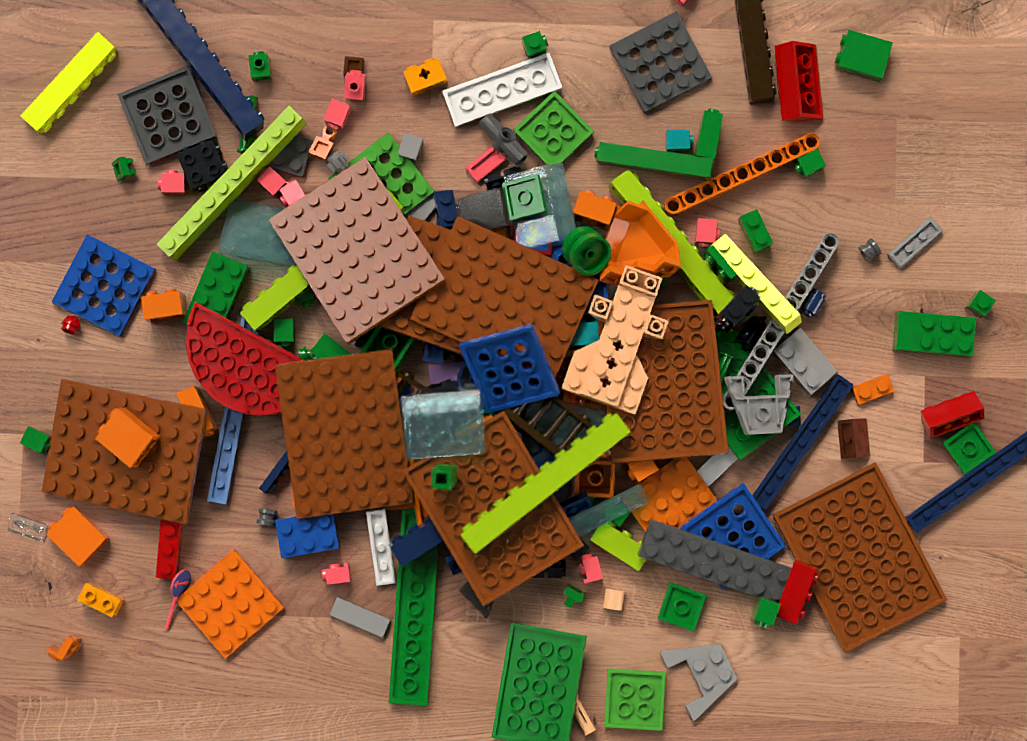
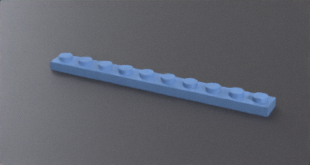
M242 316L240 326L259 336V332L254 331ZM226 406L224 408L207 501L227 505L244 413L232 410Z

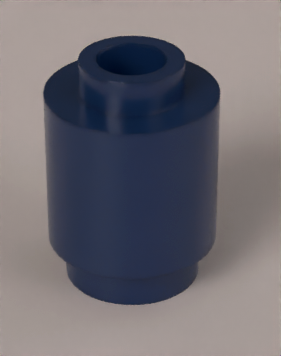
M813 288L800 306L802 309L801 313L809 318L812 316L816 317L825 303L826 295Z

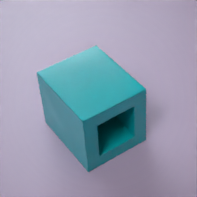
M690 130L666 131V152H689L690 147H693L694 140L693 135H690Z

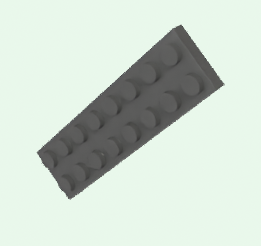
M651 518L637 553L639 557L779 603L792 569V567Z

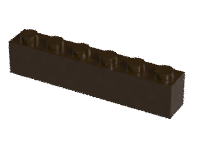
M735 0L749 104L769 102L776 95V86L772 84L771 77L774 76L773 66L769 65L768 59L771 58V50L766 45L768 30L764 28L763 21H766L765 10H761V2L763 0Z

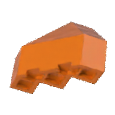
M627 201L622 207L616 205L605 239L611 246V259L608 265L599 272L600 281L618 286L626 265L655 276L661 275L662 278L670 277L681 267L678 243L644 201L639 204Z

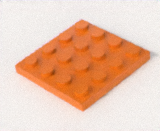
M687 457L673 458L658 469V471L621 496V499L645 532L650 518L680 528L682 524L717 501ZM720 516L717 522H719L726 516ZM710 527L703 528L702 533H704Z
M235 549L177 598L179 606L225 659L284 608Z

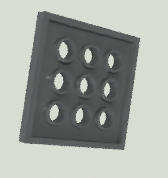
M677 11L609 46L644 113L712 79ZM665 33H672L674 39L671 42L665 41L663 38ZM647 42H656L657 48L649 50L646 46ZM680 49L683 56L675 58L672 55V51ZM631 50H638L640 57L638 59L631 58ZM659 57L664 58L666 65L658 67L655 60ZM641 66H646L649 69V73L643 76L639 73L638 69ZM682 66H689L691 73L684 75L681 72ZM671 74L674 76L675 81L668 84L665 82L664 76ZM655 83L658 86V90L650 92L647 89V85Z
M188 66L118 94L146 165L176 154L185 147L196 146L202 140H210L217 137ZM177 86L183 88V93L179 96L173 94V89ZM159 93L165 94L166 97L162 103H157L155 100L156 95ZM142 100L148 103L145 110L138 109V103ZM189 104V112L182 113L180 111L181 105ZM165 111L172 112L173 116L170 120L163 119L162 115ZM153 118L155 120L154 126L146 127V119ZM190 121L197 122V128L193 131L187 129V124ZM173 128H178L180 131L179 136L176 138H172L169 135L170 130ZM155 135L162 137V142L159 145L152 144V138Z

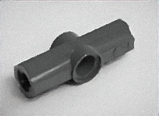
M491 113L481 119L479 126L493 140L492 146L494 149L504 152L516 166L522 164L528 158V153L515 140V133L512 129L503 127Z

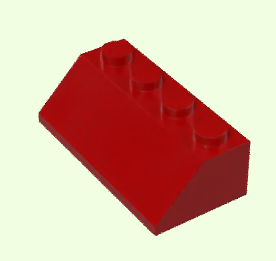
M790 41L775 45L782 121L799 122L824 119L816 44Z

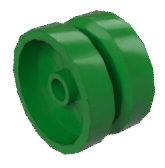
M580 226L573 229L566 236L562 245L563 257L580 274L585 276L601 272L611 259L612 250L608 241L595 229L588 226Z

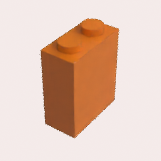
M191 386L176 393L181 404L208 409L203 438L206 439L215 435L214 431L218 430L200 388Z
M125 407L115 408L110 413L108 422L99 428V434L95 439L128 467H138L160 436Z
M77 506L68 507L61 514L63 517L58 522L54 521L48 527L50 531L46 535L80 567L84 566L110 538Z

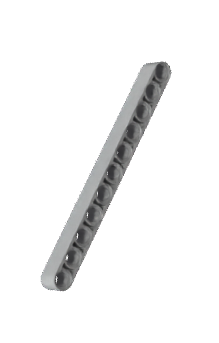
M827 233L823 236L786 295L785 299L794 305L796 311L800 308L839 244V238L836 234ZM825 240H831L834 246L828 247L825 244ZM816 255L822 256L823 259H824V262H822V263L817 262V261L815 260V256H816ZM811 271L814 274V278H807L805 272ZM802 287L804 294L796 293L795 288ZM773 319L737 374V376L744 377L745 395L784 333L783 329ZM765 335H773L775 341L768 342L765 338ZM755 351H763L765 358H758ZM745 367H753L755 374H748ZM727 390L723 397V407L725 412L731 413L735 411V407H729L725 403L727 398H731Z

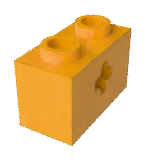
M439 58L427 59L420 66L416 64L411 65L403 72L412 96L447 83V78ZM423 72H425L428 76L427 79H424V77H422Z
M87 582L77 600L110 617H115L124 598L91 582Z

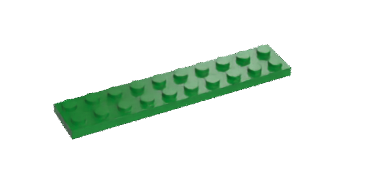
M402 509L401 536L407 533L409 527L417 524L415 510ZM439 544L403 567L398 563L388 703L423 706L428 704Z

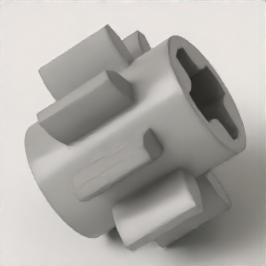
M336 150L326 158L329 162L326 166L332 173L336 171L339 174L349 167L347 163L349 157L345 152L340 154Z

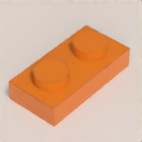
M888 374L851 388L857 405L895 392Z

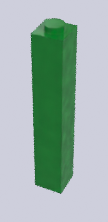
M600 142L599 147L595 148L594 154L597 162L603 165L709 181L712 179L714 167L713 158Z

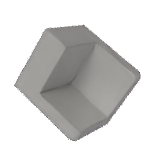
M404 133L398 155L412 159L413 162L417 163L423 145V138Z

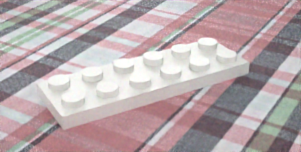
M548 52L443 90L442 93L456 128L481 119L490 113L494 114L550 94L553 91L561 90L562 85L551 55Z

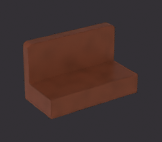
M867 419L837 421L841 459L869 457Z

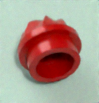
M67 316L61 323V330L65 333L76 335V332L80 330V320L76 316Z

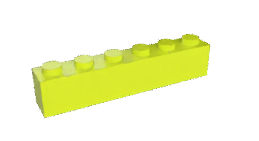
M97 32L21 114V117L40 134L47 132L52 127L51 123L64 114V109L77 100V95L90 86V81L93 77H97L102 73L105 64L115 59L118 50Z
M726 234L712 244L737 274L735 278L743 287L746 285L752 286L758 291L761 298L757 302L786 334L802 322L801 316Z

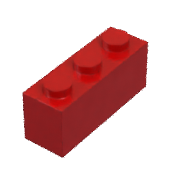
M975 391L964 393L954 399L945 400L940 404L921 410V422L930 439L984 419V407Z
M160 520L155 578L174 579L176 574L179 573L182 523Z
M797 559L794 561L779 601L780 607L776 617L797 624L799 620H803L806 609H803L805 602L809 603L813 594L810 588L812 584L816 585L819 574L816 573L818 567Z

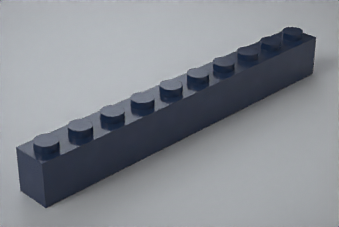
M138 0L243 139L247 140L264 129L265 119L261 112H256L252 107L251 99L243 95L241 92L242 88L238 82H233L228 69L220 65L218 56L214 52H210L205 39L197 35L195 26L187 22L182 9H177L174 5L175 1Z
M541 446L538 447L539 450L534 454L532 452L529 453L538 469L547 461L551 464L556 460L555 457ZM430 516L425 517L421 525L415 524L409 527L407 533L403 536L399 534L390 540L391 543L388 546L402 567L444 541Z

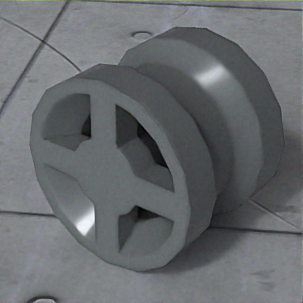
M872 238L867 240L865 245L858 247L859 252L867 262L872 261L874 256L882 254L879 246Z
M259 508L258 512L260 515L256 523L275 526L274 519L278 511Z

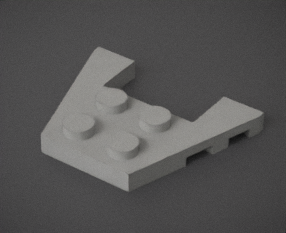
M793 374L774 375L776 395L745 396L743 376L724 377L744 435L782 433L787 411L785 406L787 398L790 397L791 391L789 387L790 382H793Z
M720 643L660 652L667 668L686 660L703 696L685 704L693 721L737 680Z

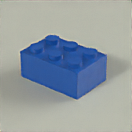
M335 514L275 520L281 558L340 548Z

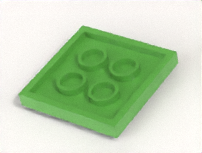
M555 91L513 129L519 138L552 172L594 133L585 121Z
M607 668L604 727L662 731L666 672Z

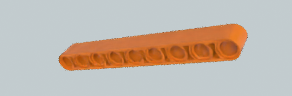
M809 133L715 176L711 181L707 180L666 200L663 208L664 212L668 216H676L785 166L817 149L820 145V138L815 133ZM806 140H814L815 147L807 146ZM795 147L798 150V154L791 155L789 148ZM772 155H778L781 158V162L774 163L771 159ZM761 163L764 170L757 171L754 168V164ZM740 170L744 171L747 175L746 178H738L737 172ZM720 179H727L729 186L722 187ZM705 186L710 187L712 194L705 195L702 188ZM688 194L693 195L695 202H686L685 196ZM670 202L676 203L678 210L670 211L668 204Z

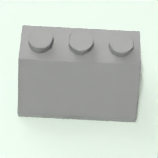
M801 328L772 351L773 356L789 374H793V379L808 396L812 395L837 372Z

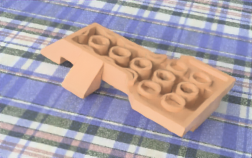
M626 265L613 301L594 295L588 314L605 323L600 339L574 352L561 388L562 390L632 415L636 414L648 379L636 354L642 337L662 340L668 324V320L650 314L662 281L661 277ZM613 343H620V346L623 347V349H619V351H616L615 346H613ZM614 361L616 368L609 369V365L606 362ZM608 379L610 386L602 387L600 380Z

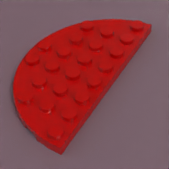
M195 302L187 323L186 351L191 369L202 387L216 401L241 413L264 416L282 413L275 364L305 360Z

